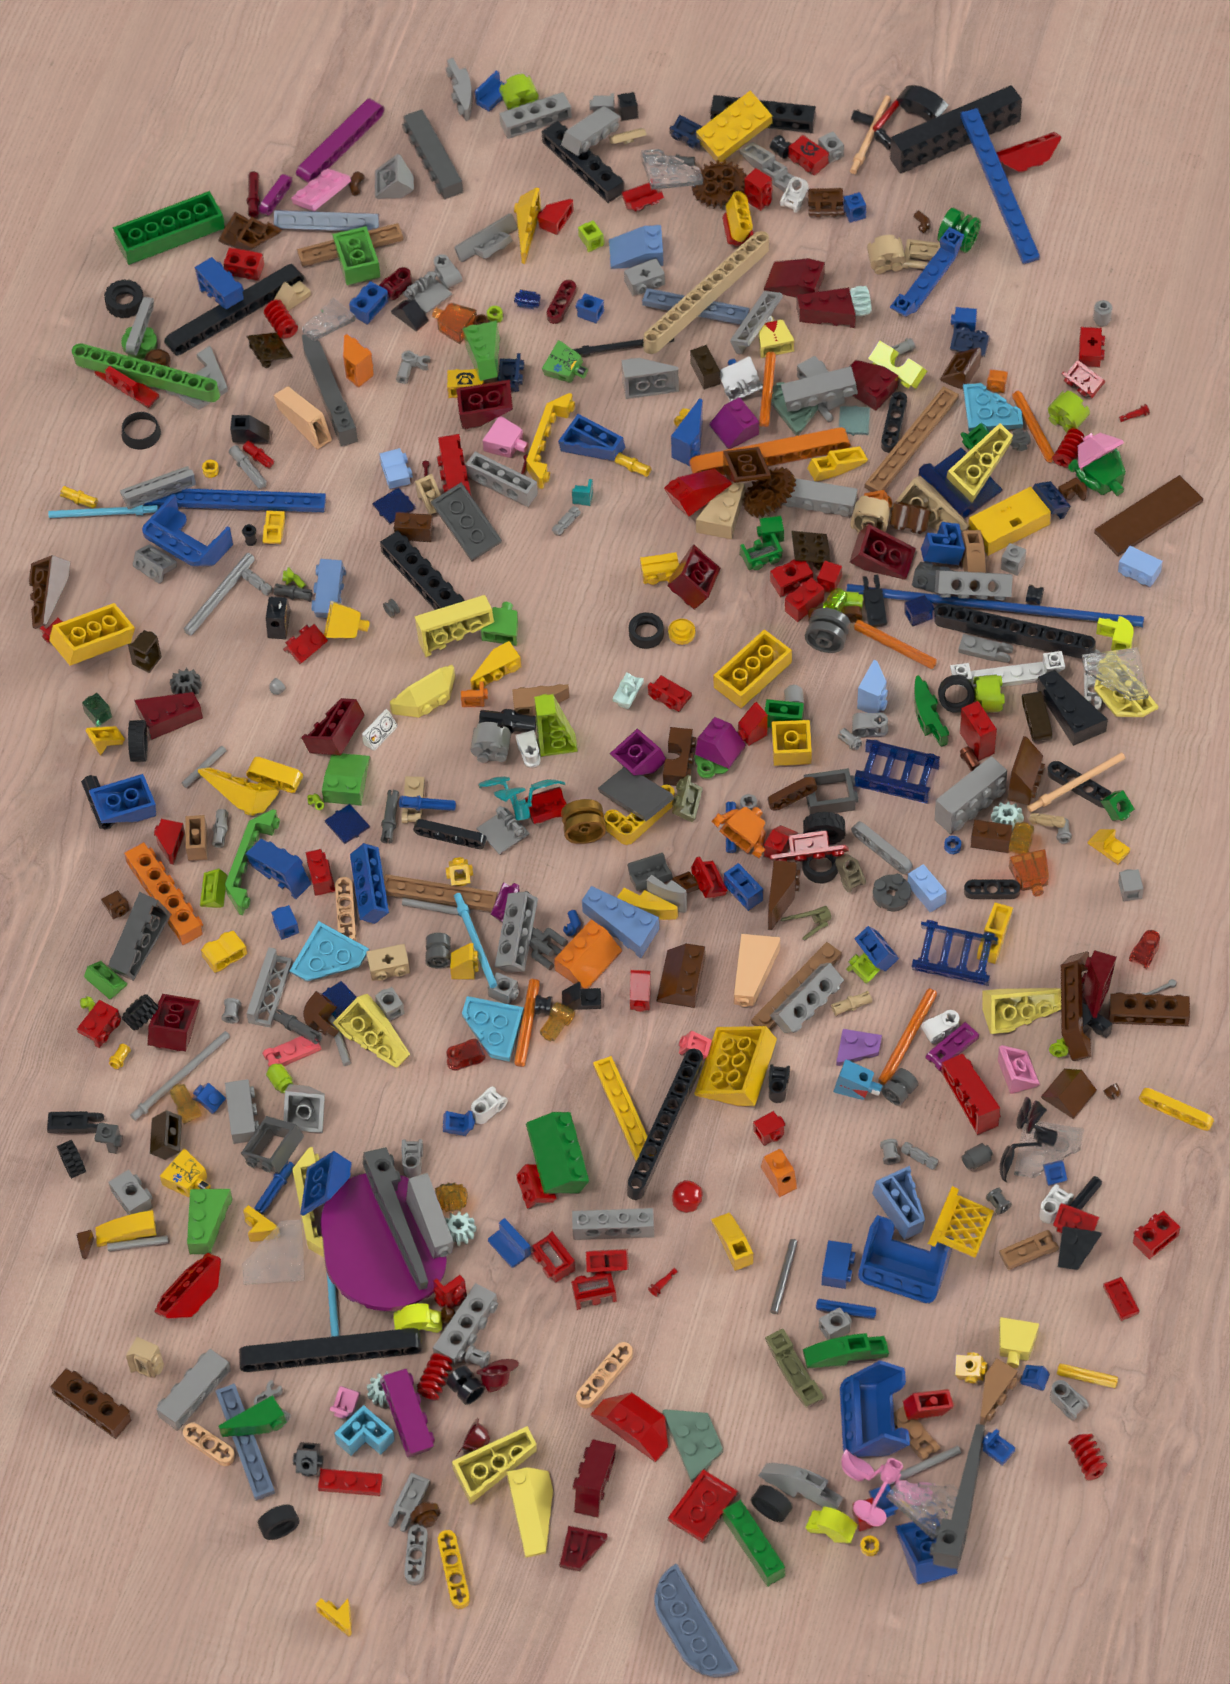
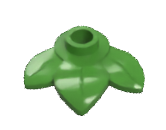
M698 755L694 757L695 763L698 766V775L702 778L708 779L715 774H723L729 770Z

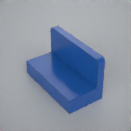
M496 70L475 90L476 105L488 112L503 100L499 88L501 84L504 86L505 83L500 81L499 71Z
M505 1218L499 1222V1230L488 1238V1243L511 1268H514L531 1255L530 1245Z

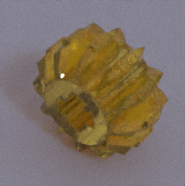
M1017 822L1010 838V851L1020 855H1027L1029 853L1034 836V826L1024 822Z
M448 1182L447 1184H440V1187L435 1188V1194L440 1207L445 1212L460 1211L466 1207L468 1193L462 1184Z

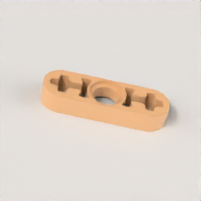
M189 1423L184 1427L183 1436L187 1443L222 1466H229L234 1462L235 1454L231 1446L196 1423ZM196 1430V1434L198 1437H200V1440H198V1438L194 1435L190 1437L189 1432H194ZM207 1440L215 1442L214 1447L211 1449L204 1448L203 1444ZM220 1452H222L223 1454H226L228 1452L229 1458L224 1457L222 1459Z

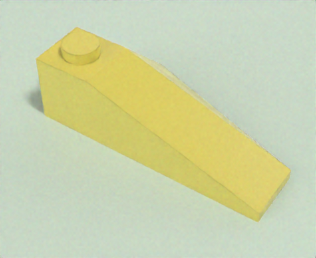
M1061 988L983 990V1013L989 1032L991 1034L1012 1032L1019 1026L1030 1024L1037 1018L1045 1017L1061 1010Z
M368 993L358 996L333 1022L347 1039L353 1040L360 1044L362 1048L372 1051L377 1057L395 1068H398L410 1055L381 1008Z
M529 1467L508 1471V1483L525 1557L545 1554L553 1498L549 1471Z

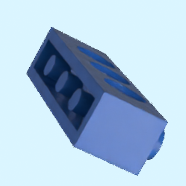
M363 843L350 854L360 920L376 924L389 913L379 847Z

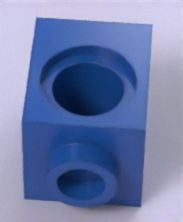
M858 192L844 196L843 208L849 223L865 219L866 203L861 193Z
M584 293L582 298L578 299L576 303L577 317L597 324L604 313V300Z
M956 307L955 314L951 315V325H954V328L957 329L959 327H966L970 331L975 332L977 309Z
M289 905L279 907L271 912L273 923L281 940L299 933L298 923Z

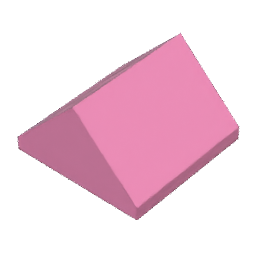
M1004 1045L999 1047L998 1063L1010 1094L1040 1085L1027 1051Z

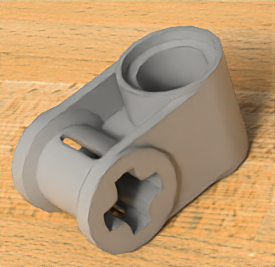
M440 254L434 258V271L445 288L448 289L462 282L459 270L453 265L449 257Z
M856 713L852 717V734L860 738L884 737L888 733V717L883 713Z
M402 1139L404 1174L408 1178L419 1176L423 1157V1140L406 1141Z
M1057 1380L1053 1383L1050 1400L1070 1420L1074 1421L1080 1411L1089 1407L1087 1400L1077 1393L1066 1381ZM1056 1390H1061V1391H1063L1065 1394H1064V1395H1058V1394H1056L1055 1391H1056Z

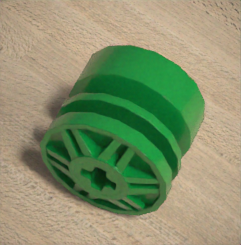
M954 207L950 208L941 222L937 240L940 242L941 237L951 227L964 234L960 250L967 253L977 239L981 220L978 217L973 218L970 214L964 218L965 214L963 211Z

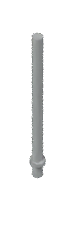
M224 1031L143 1104L140 1103L138 1108L130 1114L131 1118L136 1121L142 1114L148 1113V1109L230 1037L228 1032Z

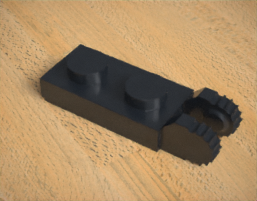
M874 575L875 589L870 590L868 578L863 576V596L867 622L873 627L887 625L879 576Z
M88 1111L48 1112L47 1132L96 1133L98 1124H88V1120L91 1122H101L104 1120V1115L98 1112L88 1113Z

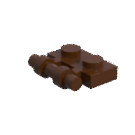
M843 188L808 189V207H815V209H808V216L820 218L821 216L837 217V215H844V208L836 207L843 206ZM821 206H831V208L821 209Z

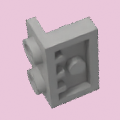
M151 544L135 551L133 567L157 583L163 581L165 573L176 568L177 561Z

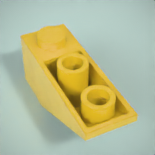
M510 641L494 648L470 679L472 690L480 689V682H484L485 687L487 684L500 680L503 676L516 672L521 668V657Z
M729 1212L711 1219L734 1271L752 1265V1249L731 1213Z

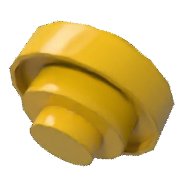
M676 619L668 627L669 639L676 644H688L695 637V626L687 619Z

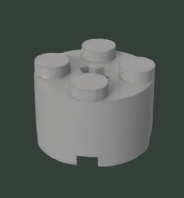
M482 722L477 725V728L474 727L470 750L479 762L506 761L511 732L507 727H497L498 723Z

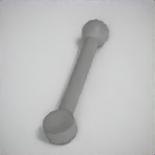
M1171 979L1168 984L1147 993L1143 992V994L1153 995L1168 987L1174 988L1176 981Z

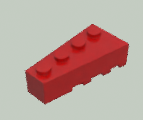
M460 434L438 437L440 456H437L438 467L442 466V470L439 471L441 481H445V484L442 485L443 492L445 493L459 483H462L471 495L463 450L461 448Z
M962 1053L942 1062L941 1073L976 1134L979 1135L998 1127L999 1118L1001 1117L1000 1106L974 1070L971 1061Z

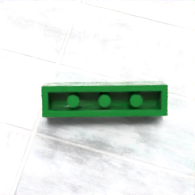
M739 1500L723 1509L724 1522L766 1586L768 1587L784 1578V1564L743 1502Z

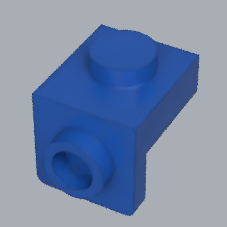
M207 1083L203 1086L200 1084L194 1090L193 1094L195 1096L191 1100L193 1102L198 1101L213 1114L226 1097L210 1083Z
M468 1110L466 1114L446 1111L443 1114V1132L466 1136L474 1128L475 1119L473 1118V1111Z
M995 1429L992 1433L988 1432L982 1441L983 1452L1003 1466L1015 1452L1016 1448L999 1436L1000 1431Z
M889 1484L886 1485L876 1504V1507L886 1513V1517L896 1514L895 1510L900 1509L899 1505L895 1502ZM881 1486L868 1491L871 1498H876Z

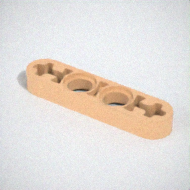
M341 877L335 882L338 932L345 935V930L349 929V938L356 941L353 884L349 878ZM346 884V893L343 894L342 885ZM349 900L350 904L343 907L340 905V902ZM348 916L351 918V921L343 923L341 919Z
M626 1342L617 1344L578 1390L576 1401L581 1408L587 1409L593 1406L631 1361L633 1349L630 1344ZM620 1350H621V1351L627 1350V1355H626V1354H623V1355L620 1357ZM610 1363L615 1364L617 1368L613 1372H608L605 1369L606 1365ZM595 1379H602L604 1384L601 1387H595L592 1382ZM589 1394V1400L585 1399L582 1401V1395L586 1397Z

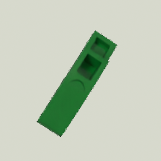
M918 675L915 678L914 707L918 723L925 736L932 733L940 747L948 744L949 731L946 726L941 724L940 717L936 712L938 705L936 696L930 693L927 682L923 681Z
M867 1333L837 1337L811 1345L803 1349L807 1368L844 1366L847 1365L848 1361L888 1358L889 1350L885 1336L868 1337Z

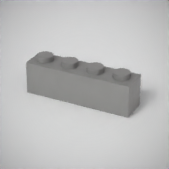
M603 106L566 130L561 145L578 156L582 152H586L591 146L596 145L600 140L605 139L612 132H616L619 127L620 116Z
M851 366L781 384L787 411H797L804 407L816 406L819 403L832 402L842 397H851L854 394H858Z
M795 478V492L790 493L792 497L787 498V503L782 504L787 507H797L805 510L852 517L857 502L858 489Z
M212 1349L203 1353L199 1357L197 1364L186 1371L182 1381L172 1387L171 1393L166 1399L163 1398L158 1403L157 1413L159 1418L178 1431L231 1371L229 1362Z

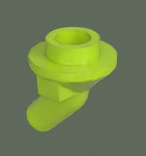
M290 567L287 568V571L283 570L282 581H285L286 585L294 581L299 588L306 586L300 576L295 574Z
M1063 1037L1057 1039V1042L1049 1047V1052L1058 1058L1066 1056L1069 1052Z

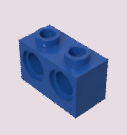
M370 281L350 301V315L368 325L389 302L387 290Z
M739 863L724 873L726 888L747 911L763 901V888Z
M867 926L854 938L874 966L885 972L899 960V957L879 931L870 926Z

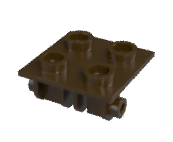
M276 332L247 335L249 347L260 361L262 367L269 368L272 360L293 358Z
M791 531L795 561L814 562L813 565L817 570H821L824 561L831 562L827 534Z

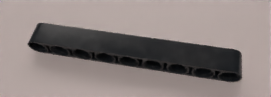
M288 264L242 291L244 299L228 309L218 305L171 332L165 337L164 344L175 356H179L273 301L284 282L289 286H293L298 281L303 282L304 275L294 264Z
M940 603L934 608L935 624L942 628L1049 652L1062 651L1063 655L1085 660L1092 659L1096 653V641L1089 635L946 603Z
M690 1049L686 1052L628 1178L626 1193L632 1200H639L644 1196L698 1078L703 1061V1054L698 1049Z
M417 1328L243 1346L239 1349L240 1370L243 1372H256L418 1354L422 1351L421 1333Z

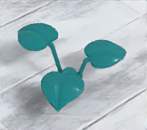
M494 777L478 784L479 788L497 784L503 785L505 789L494 792V795L505 802L510 799L515 819L525 820L530 818L529 807L532 806L533 791L554 784L565 785V782L547 779L531 784L528 802L525 799H517L516 794L526 791L524 787L508 788L506 781L510 780L509 777Z

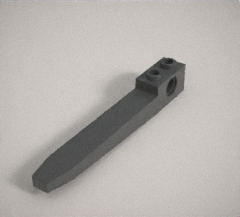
M312 332L303 334L304 354L340 446L358 442L355 424L347 404L342 398L320 342Z
M387 1147L364 1152L362 1165L375 1199L418 1289H426L428 1286L426 1273L395 1193L401 1178L399 1171H395L393 1155H389Z
M976 1424L951 1520L942 1518L941 1525L936 1527L935 1539L937 1540L936 1543H932L930 1555L933 1556V1565L959 1569L968 1534L985 1425Z

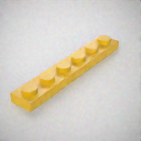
M612 1056L593 1062V1067L636 1162L648 1136Z

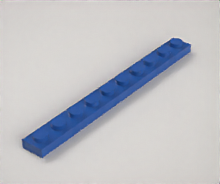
M978 109L962 112L960 117L1022 264L1039 260L1038 250Z
M184 489L173 493L176 495L178 507L325 512L326 493ZM172 494L145 503L144 506L158 505V507H161Z

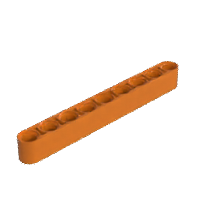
M840 427L728 450L759 447L768 467L828 455L829 451L850 448L851 445L846 429ZM723 451L698 455L689 461L692 474L716 469L722 475H725L723 470Z

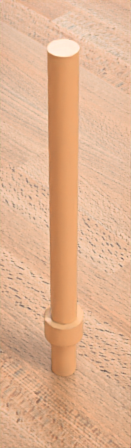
M888 95L884 97L859 152L854 156V163L850 169L852 174L857 173L859 166L865 160V153L875 133L872 127L885 113L891 97Z
M1121 752L1051 793L1043 794L1038 797L1037 801L1027 806L1028 811L1031 813L1042 806L1045 807L1051 804V801L1123 761L1125 759L1124 754Z

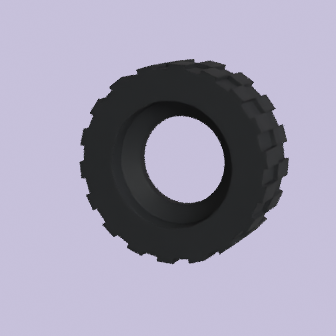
M125 279L111 283L104 293L105 304L109 313L114 315V317L122 319L136 316L144 297L141 286L137 282ZM121 294H131L133 300L127 304H118L116 297Z
M145 720L129 721L128 750L130 762L147 761L148 738Z
M833 812L810 814L803 820V834L828 831L829 845L841 842L846 836L845 819H843V816Z

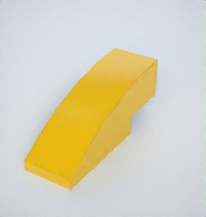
M860 446L829 451L827 456L812 458L807 469L816 482L851 471L866 463L868 458Z
M623 888L617 898L659 917V920H671L678 917V906L646 890L641 895H638Z
M994 903L978 948L977 959L996 964L1013 907Z
M153 1210L126 1215L95 1227L97 1247L107 1246V1243L155 1236L156 1225Z

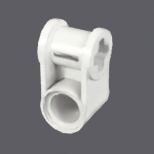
M793 177L781 198L780 206L793 209V212L797 213L809 188L807 181L800 177ZM801 182V188L796 190V184Z
M534 730L515 735L524 764L530 768L537 767L541 760Z
M948 1010L926 1020L921 1025V1028L930 1043L936 1044L959 1027L960 1017L956 1011Z
M495 1087L488 1088L472 1103L471 1111H473L475 1123H486L506 1106L508 1099L499 1095Z
M1055 1184L1041 1203L1040 1220L1046 1224L1054 1223L1060 1204L1069 1205L1074 1194H1068L1060 1189L1058 1184Z

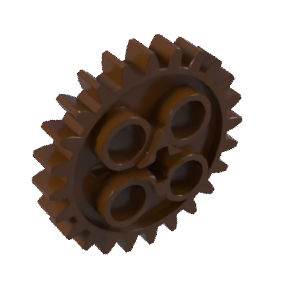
M717 160L716 164L710 161L709 166L704 164V169L698 168L699 173L695 172V178H692L691 188L693 196L696 197V201L700 200L701 205L706 202V207L713 205V209H715L719 205L720 209H722L723 205L728 203L735 192L745 194L746 173H744L743 168L739 169V164L733 166V161L729 164H726V160L723 163Z
M776 467L774 471L769 469L771 478L751 482L753 484L752 487L747 488L749 492L744 493L746 497L742 499L744 501L742 505L748 514L752 517L758 518L761 516L763 518L765 514L769 516L771 511L776 513L777 508L781 509L782 504L787 503L786 499L792 497L790 493L795 492L794 487L796 486L795 476L790 470L783 467L780 469Z

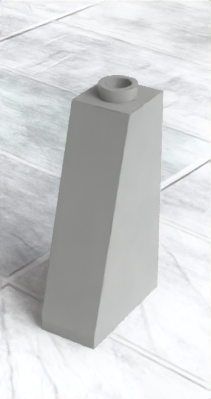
M426 1173L409 1178L406 1203L433 1259L445 1257L452 1253L454 1241L429 1175Z

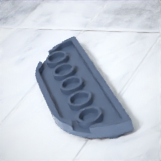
M676 1563L662 1575L655 1592V1609L662 1626L682 1660L694 1671L710 1677H726L738 1673L735 1662Z

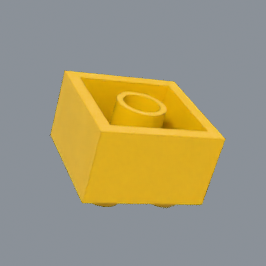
M810 720L772 722L774 766L812 764Z

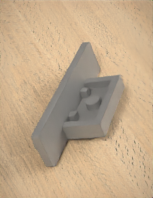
M511 213L507 214L456 245L454 248L459 261L463 262L475 254L484 259L491 257L494 252L505 248L511 243L512 238L508 234L517 229L513 215Z

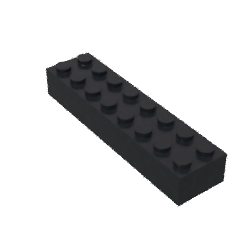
M1010 85L891 137L890 161L901 174L919 165L926 164L933 159L940 158L949 152L956 151L965 145L972 144L960 117L961 113L978 109L988 135L1000 132L1011 125H1016L1021 120L1022 98L1014 87Z

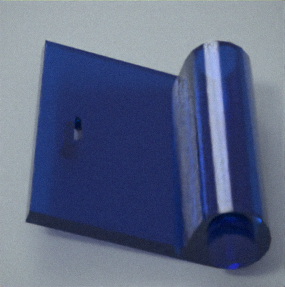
M960 447L936 466L932 463L923 464L919 468L918 476H921L931 484L965 519L1001 493L1003 489L989 476L979 494L971 503L947 479L948 471L967 454Z

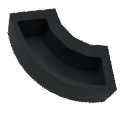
M918 85L906 86L896 99L906 112L916 113L926 121L942 115L949 106L938 94Z

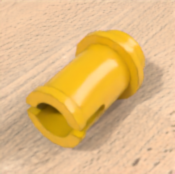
M120 1044L115 1054L110 1056L109 1065L114 1069L123 1067V1061L131 1052V1048L126 1044Z

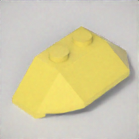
M1116 654L1099 662L1094 691L1116 717H1144L1158 709L1159 706Z
M449 665L448 667L439 668L407 687L396 699L393 698L390 701L391 713L419 718L429 714L439 705H444L451 697L455 680L454 666Z

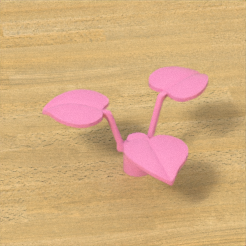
M847 1449L842 1455V1469L854 1480H871L881 1472L883 1484L872 1505L865 1500H857L853 1505L855 1514L872 1526H881L886 1521V1513L875 1506L887 1484L895 1482L894 1490L898 1492V1497L912 1506L923 1505L932 1495L930 1491L899 1480L903 1465L894 1458H889L885 1465L882 1464L874 1472V1469L867 1462L852 1455Z

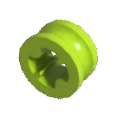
M491 306L487 309V317L490 322L497 321L499 323L502 321L503 311L499 306Z

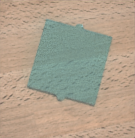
M856 405L853 407L840 406L839 428H845L847 434H852V436H855V434L868 435L870 408L857 407Z

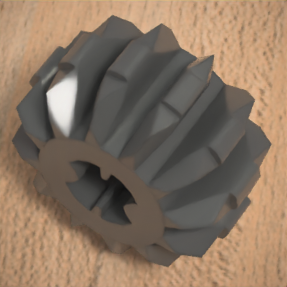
M187 667L185 671L179 669L178 674L173 673L172 679H170L173 694L189 692L199 694V689L202 687L200 675L196 674L194 669L189 671Z

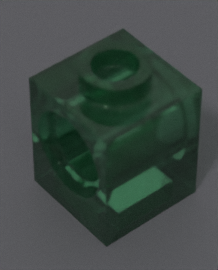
M98 693L87 697L82 702L84 713L96 727L112 718L110 706Z

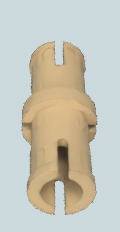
M866 991L853 997L848 996L843 1001L833 1003L831 1008L834 1015L837 1016L846 1011H855L860 1006L872 1003V998L869 992Z

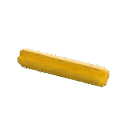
M1062 1363L1057 1368V1375L1111 1388H1116L1118 1383V1377Z

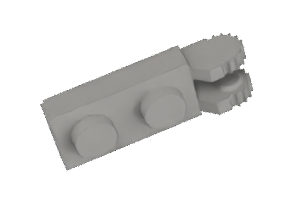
M963 634L958 652L990 661L1008 663L1011 657L1006 653L1013 652L1014 648L1011 644L1004 642L1000 643Z
M410 1473L393 1508L394 1511L389 1519L388 1526L394 1527L399 1514L405 1515V1518L401 1523L400 1531L405 1532L411 1522L410 1514L421 1503L431 1483L429 1479Z

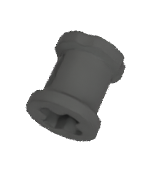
M1000 1188L993 1189L986 1196V1200L995 1207L997 1215L1003 1214L1012 1206L1011 1202L1007 1201L1002 1195Z

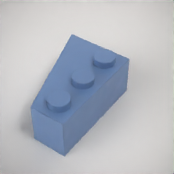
M320 559L319 565H316L318 581L314 583L316 598L312 600V611H314L316 617L327 618L330 601L341 604V590L344 588L342 580L343 576H346V569L342 560Z
M910 1166L877 1180L872 1192L904 1240L921 1233L925 1223L921 1203L915 1190V1182H913Z

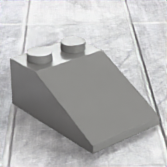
M642 358L622 360V381L626 399L679 392L678 367Z

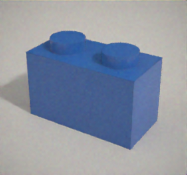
M828 1240L821 1285L846 1289L847 1282H851L852 1270H849L850 1264H854L856 1253L852 1251V1244Z

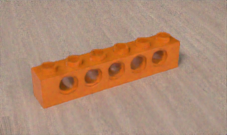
M143 842L125 852L126 863L147 894L159 900L172 914L167 923L181 944L185 945L203 935L201 919L199 916H194V910L190 903H185L182 891L174 887L173 878L170 874L166 875L162 862H157L153 849L151 847L148 848Z

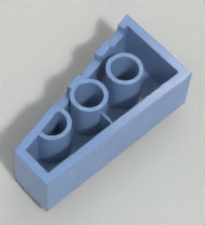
M593 886L589 888L582 899L583 913L600 926H603L609 931L610 935L618 938L625 947L632 949L641 959L660 929L659 917Z

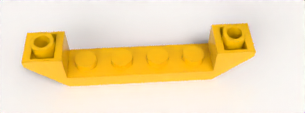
M572 393L565 394L546 404L526 459L527 471L533 480L537 481L539 489H543L545 482L548 483L550 479L547 464L540 463L541 451H545L546 437H550L551 423H555L556 416L568 418L570 412L574 411L575 401H573Z

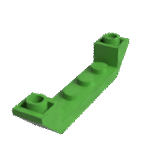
M272 809L248 822L225 883L226 893L239 915H243L245 909H248L250 905L247 889L240 888L242 883L241 876L243 873H246L248 867V858L245 853L253 847L254 842L258 841L260 833L273 836L274 830L278 829L280 824L277 810Z

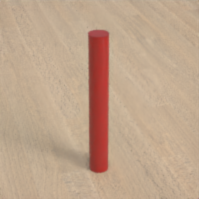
M897 100L892 103L872 127L875 132L885 124L900 106Z

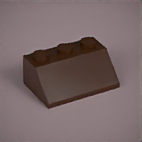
M1025 736L1022 738L1011 771L1007 800L1030 805L1031 799L1036 798L1045 764L1042 763V753Z
M686 943L667 950L657 1002L695 1008L706 959L705 946Z

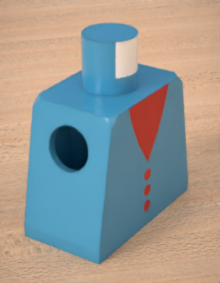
M845 1059L833 1092L864 1100L867 1092L879 1096L882 1084L872 1081L873 1071Z

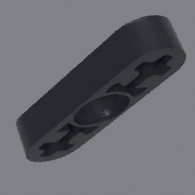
M972 879L965 883L964 895L969 899H1016L1020 895V884L1013 879ZM995 886L998 890L995 893H990L987 891V888ZM971 887H974L975 892H971ZM1009 887H1013L1014 892H1010Z

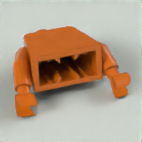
M743 807L740 810L733 809L722 815L718 813L711 821L717 828L720 824H724L719 832L746 853H749L754 846V851L751 854L760 858L765 851V848H763L766 834L763 829L765 821L760 818L763 814L760 808L754 807L752 810L747 807Z

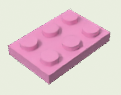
M327 168L318 177L311 180L303 189L297 191L291 200L295 205L315 211L349 184L351 179L349 175Z

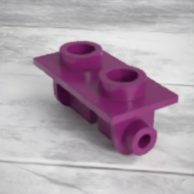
M503 882L491 915L502 923L508 893L520 892L518 884L513 883L509 886Z

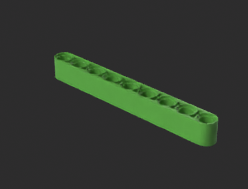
M82 343L72 347L71 351L74 361L79 367L105 373V370L111 366L141 384L207 402H216L220 398L217 382L211 378Z

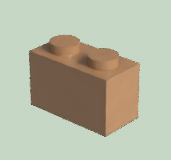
M205 815L185 816L188 861L207 860V824Z

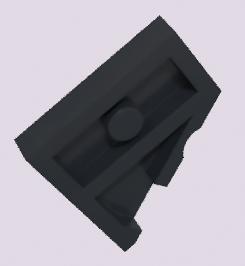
M1063 1226L1057 1267L1079 1270L1099 1238H1101L1103 1232Z

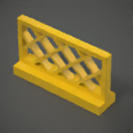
M952 1186L928 1244L935 1247L937 1242H940L976 1258L994 1210L957 1195L959 1189ZM978 1212L983 1213L987 1216H980ZM971 1213L974 1217H969L967 1214ZM960 1214L962 1218L958 1219L956 1215ZM974 1223H979L981 1227H976ZM962 1224H967L970 1228H965ZM951 1225H956L958 1229H953ZM974 1233L977 1237L972 1238L970 1234ZM963 1234L965 1239H961L958 1235ZM944 1236H952L954 1240H951ZM965 1244H970L973 1247V1249L967 1247Z

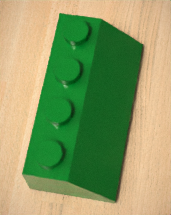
M551 1112L528 1121L526 1128L544 1193H580L588 1184L589 1178L571 1112Z

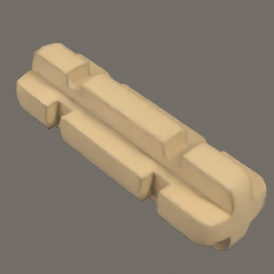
M1031 813L1029 817L1031 824L1036 825L1040 823L1043 826L1055 827L1056 825L1058 828H1063L1066 823L1062 816L1055 817V815Z

